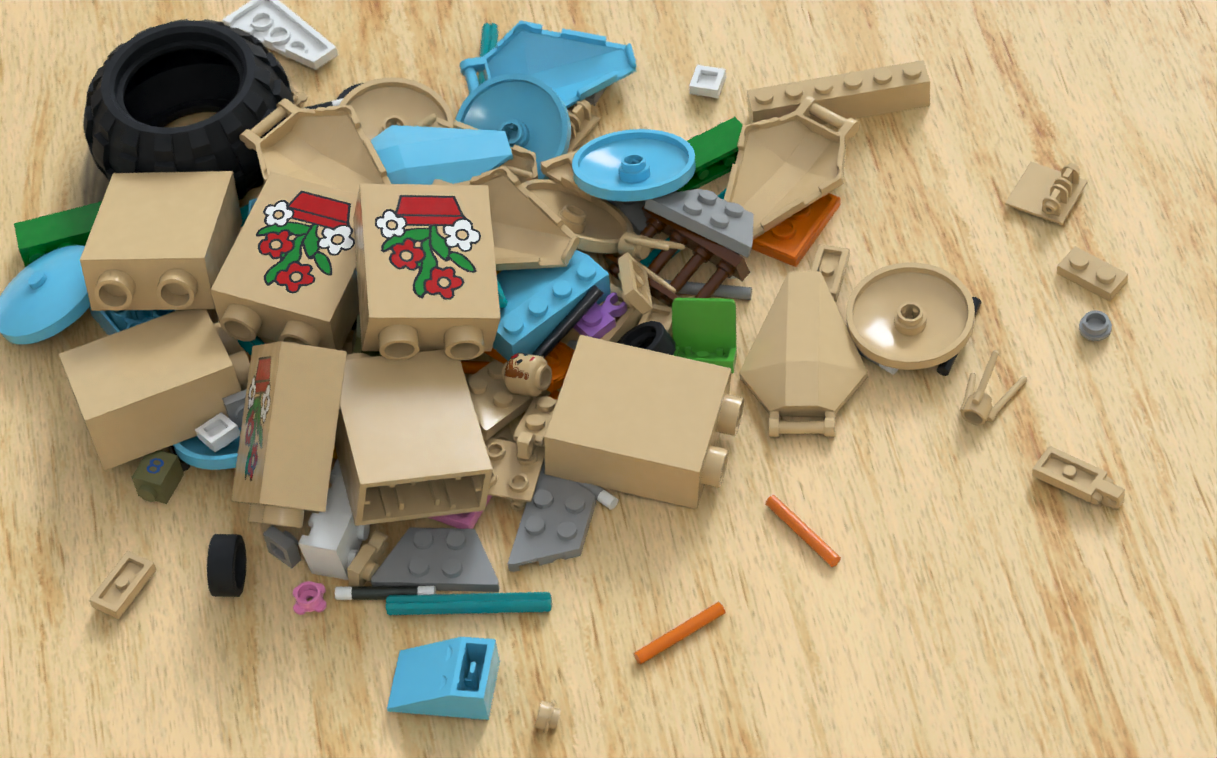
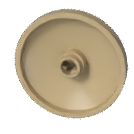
M380 78L363 83L350 91L339 105H352L366 137H369L370 140L391 125L413 126L432 113L436 117L454 124L449 106L438 93L422 83L405 78Z
M535 179L522 183L527 190L533 192L562 219L563 223L580 238L581 242L577 249L594 253H617L618 243L622 235L628 231L633 233V226L623 212L605 199L590 202L553 180Z
M898 263L885 266L870 273L856 285L848 299L846 321L847 329L855 346L869 359L895 369L918 370L942 364L957 355L965 347L974 329L975 309L973 299L966 286L950 272L924 263Z

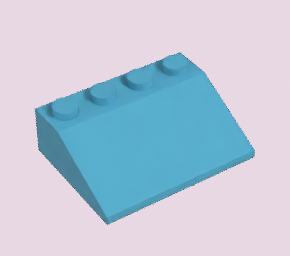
M578 250L574 252L567 267L502 270L497 274V279L508 304L506 308H500L501 319L493 348L507 361L516 353L532 354L594 285L604 293L596 303L599 305L605 301L606 297L611 294L609 273L589 255Z

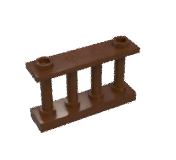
M644 206L641 208L647 219V226L639 235L653 238L656 233L660 234L663 232L669 236L670 241L684 244L694 254L669 284L676 289V293L671 292L648 277L651 296L665 305L672 307L673 300L681 298L677 294L703 262H712L716 265L717 270L694 298H710L727 277L731 278L734 276L743 282L750 273L744 258L732 250L645 209ZM669 248L667 251L661 250L647 268L658 275L678 249ZM604 253L603 256L609 266L607 268L608 272L619 280L618 257L611 253Z

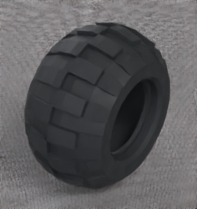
M184 19L145 29L135 34V37L117 46L108 55V59L97 70L95 77H93L89 85L83 126L92 158L109 181L113 173L233 171L239 201L252 188L260 187L264 183L257 152L254 149H248L245 143L240 140L239 135L246 129L251 130L266 118L284 98L293 104L294 100L285 70L260 40L239 28H231L228 25H224L223 22L207 19L201 21ZM200 112L217 113L195 124L181 127H165L172 121L189 114ZM283 118L280 122H278L274 127H272L268 132H266V133H265L262 137H260V138H263L265 135H267L271 130H273L277 125H279V124H280L283 120H285L286 118Z

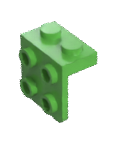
M675 298L672 302L673 340L676 343L674 356L731 368V373H734L737 358L736 302L733 299Z

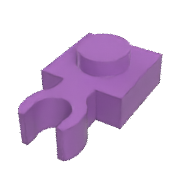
M613 292L606 297L605 302L601 306L595 303L573 328L580 335L600 339L616 327L614 317L625 314L627 304L623 301L620 305H613L618 301L617 293Z

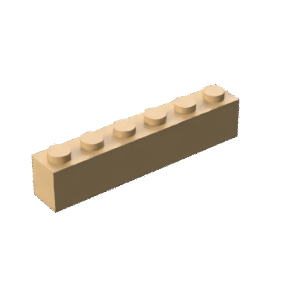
M924 60L751 89L747 90L750 122L754 123L773 117H782L794 112L807 96L817 100L818 105L846 119H857L930 106V79ZM813 115L808 116V118L816 121L821 125L828 124L827 122Z

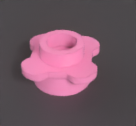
M307 581L295 587L292 592L296 599V604L293 606L294 612L298 615H303L306 612L324 611L327 606L323 600V594L326 591L325 586L321 583Z

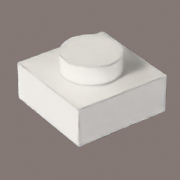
M697 65L689 85L690 94L719 98L726 79V70Z
M222 412L195 429L199 440L214 452L228 446L241 434L238 426Z

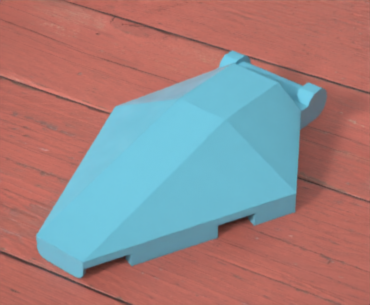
M519 21L497 43V46L483 57L465 59L459 64L461 74L466 78L469 94L479 86L476 74L479 71H483L485 81L504 74H525L535 77L550 86L560 96L566 108L636 72V60L631 43L623 45L607 42V37L563 28L561 33L543 30L542 24Z
M391 125L370 140L387 171L391 184L432 185L435 179L455 184L471 180L474 176H479L484 172L498 168L509 159L514 160L505 131Z

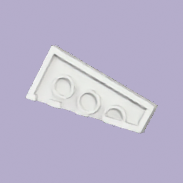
M251 0L222 19L224 25H228L231 28H239L260 40L266 48L314 70H317L338 55L336 46L279 0Z

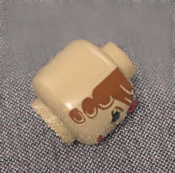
M516 353L503 365L502 379L505 381L506 388L511 393L537 397L550 386L552 370L542 356Z

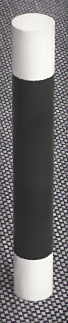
M435 586L335 587L336 600H386L389 595L436 594Z

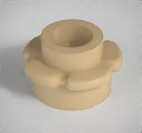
M552 700V703L541 701L534 727L544 730V733H547L549 728L556 729L561 709L554 708L555 700Z

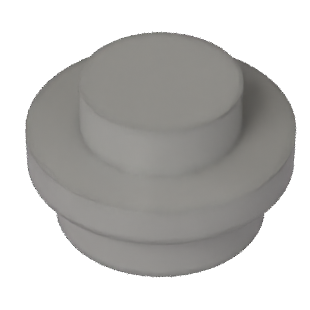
M1096 310L1086 313L1079 324L1081 335L1091 341L1104 340L1110 335L1112 330V324L1108 316Z

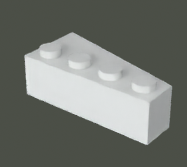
M337 458L330 474L332 486L328 488L325 512H312L308 521V526L311 527L309 536L302 535L298 545L312 574L348 580L347 568L360 551L362 540L368 538L370 524L355 526Z

